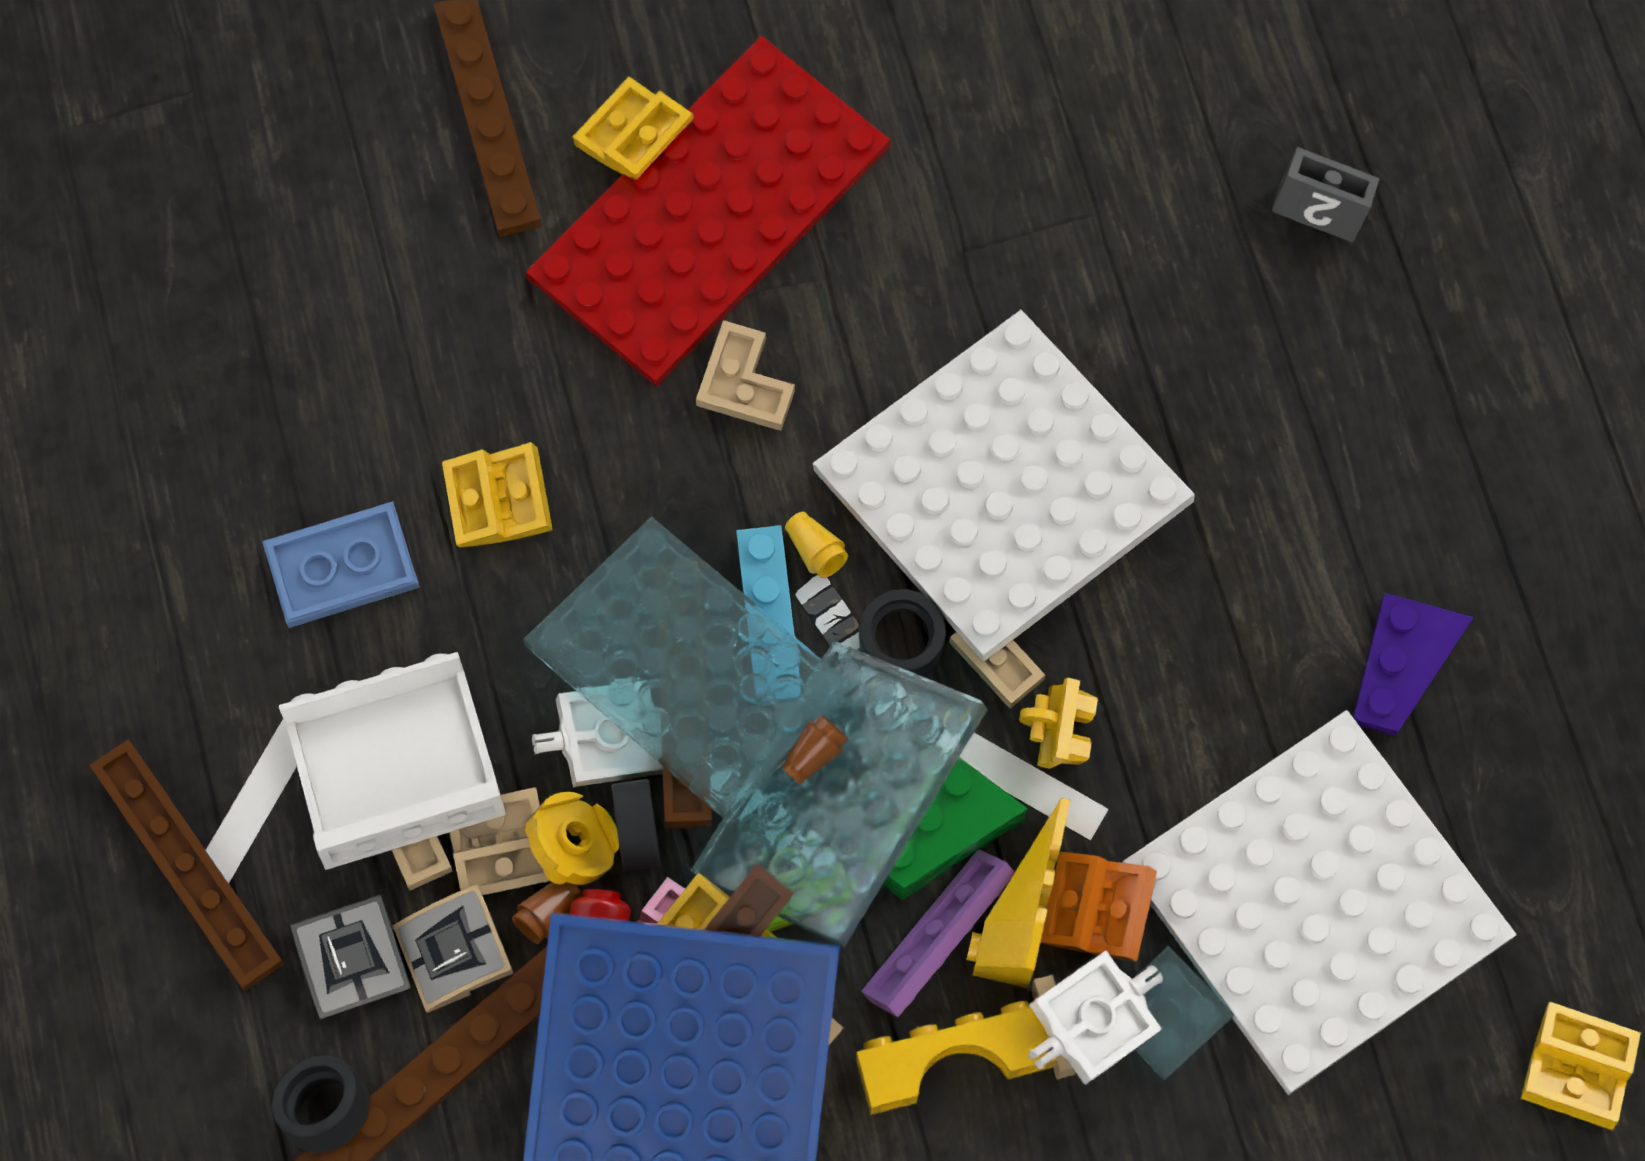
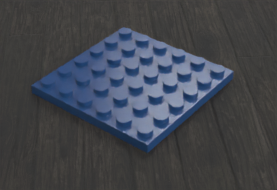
M553 912L550 920L524 1161H816L840 945Z

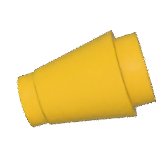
M799 512L788 520L785 530L810 573H817L820 578H827L836 573L845 564L848 554L844 550V542L812 517H809L806 512Z

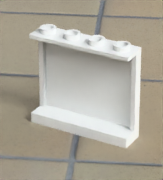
M458 652L448 655L435 654L428 657L422 663L405 668L392 667L384 670L378 676L362 681H345L337 685L335 689L315 695L302 694L293 698L288 703L279 705L280 712L287 726L311 817L316 849L326 870L506 815Z

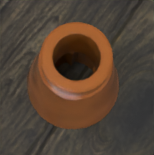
M820 714L814 722L812 720L808 721L781 768L802 785L807 778L809 779L844 751L842 746L848 740V737L829 719Z
M551 882L518 904V912L512 917V920L524 936L532 942L539 944L544 938H549L551 914L553 912L567 914L570 910L571 902L581 895V891L576 884L568 882L555 884Z

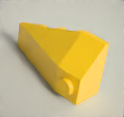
M1061 797L985 920L982 934L973 932L967 960L976 962L973 976L1028 988L1035 968L1047 913L1046 907L1055 876L1054 868L1062 843L1071 799Z

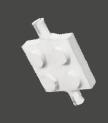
M648 681L560 693L556 697L560 719L558 732L532 735L535 754L562 750L569 764L573 787L663 774L661 717L652 703Z
M1104 951L1037 998L1029 1006L1045 1027L1049 1039L1029 1051L1031 1061L1044 1051H1047L1046 1055L1033 1064L1041 1069L1061 1054L1069 1061L1084 1084L1090 1082L1162 1030L1148 1010L1145 997L1143 996L1156 985L1162 983L1161 973L1145 982V979L1158 971L1156 967L1151 965L1131 979V977L1118 968L1108 952Z

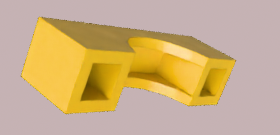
M1021 1001L1002 1007L1001 1015L984 1019L982 1013H974L956 1019L955 1027L938 1031L937 1025H927L910 1031V1038L892 1043L891 1037L887 1036L867 1041L863 1044L865 1050L857 1052L856 1062L870 1115L917 1103L919 1086L926 1072L937 1061L953 1054L969 1053L982 1056L994 1063L1007 1079L1053 1068L1057 1057L1041 1069L1033 1064L1046 1055L1047 1051H1044L1032 1061L1029 1057L1030 1050L1049 1039L1047 1031L1031 1007H1029L1028 1001Z

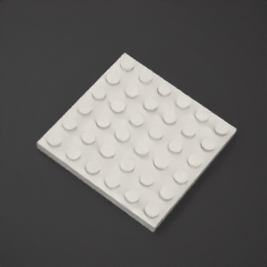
M1022 310L1018 311L813 462L815 473L916 587L937 605L947 622L983 662L1194 502L1195 496L1186 484Z
M1347 710L1123 861V863L1149 866L1157 871L1150 905L1287 1095L1297 1090L1517 935Z

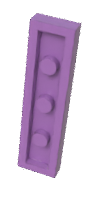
M978 849L861 992L876 1006L899 1017L904 1009L912 1003L917 993L935 971L943 965L945 959L962 938L973 928L976 921L989 905L1001 894L1003 888L1015 873L1005 861Z

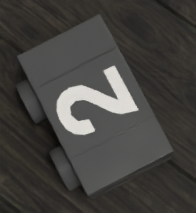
M1297 147L1280 183L1272 212L1354 242L1371 208L1380 178Z

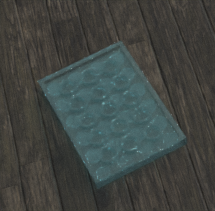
M650 517L524 638L526 648L726 821L785 762L786 757L796 744L808 721L814 722L820 714L828 719L853 694L852 684L653 517Z
M833 641L694 864L691 872L695 876L698 873L702 874L721 890L733 894L758 862L795 892L777 915L778 917L845 947L988 709L981 700ZM822 714L835 724L848 737V740L842 746L844 751L809 779L807 778L801 785L791 778L781 768V765L785 762L786 757L808 721L812 720L814 722Z

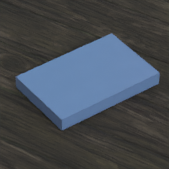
M393 501L262 541L284 617L289 628L420 588Z

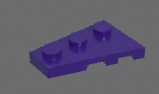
M1385 593L1381 601L1353 713V719L1356 723L1364 728L1396 736L1474 617Z

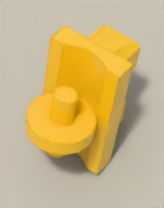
M1067 677L1062 685L1050 686L1048 696L1036 695L1034 708H1024L1020 711V722L1031 727L1030 740L1041 742L1037 766L1050 769L1061 763L1079 765L1089 759L1091 749L1090 738L1072 734L1074 721L1087 724L1093 720L1096 714L1098 699L1079 690V680Z

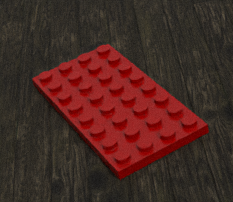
M763 36L688 109L693 114V119L638 179L623 174L526 271L528 280L655 387L659 386L890 148L891 140Z

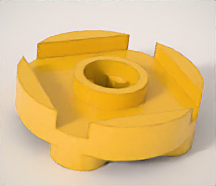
M561 792L550 796L537 808L533 816L525 824V832L528 836L532 853L538 863L544 868L546 877L555 884L568 882L581 885L598 880L611 868L614 863V853L619 850L617 828L608 812L597 803L592 807L587 802L581 801L580 799L583 795L575 792ZM566 830L572 836L580 837L581 842L577 846L569 841L566 836Z

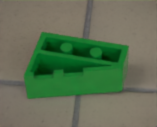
M953 752L867 858L866 873L898 898L904 900L949 871L952 866L978 849L985 848L989 842L1022 824L1028 808Z

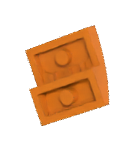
M1059 852L1040 942L1054 947L1098 956L1107 951L1111 958L1137 962L1157 871L1145 865L1107 861L1100 856Z

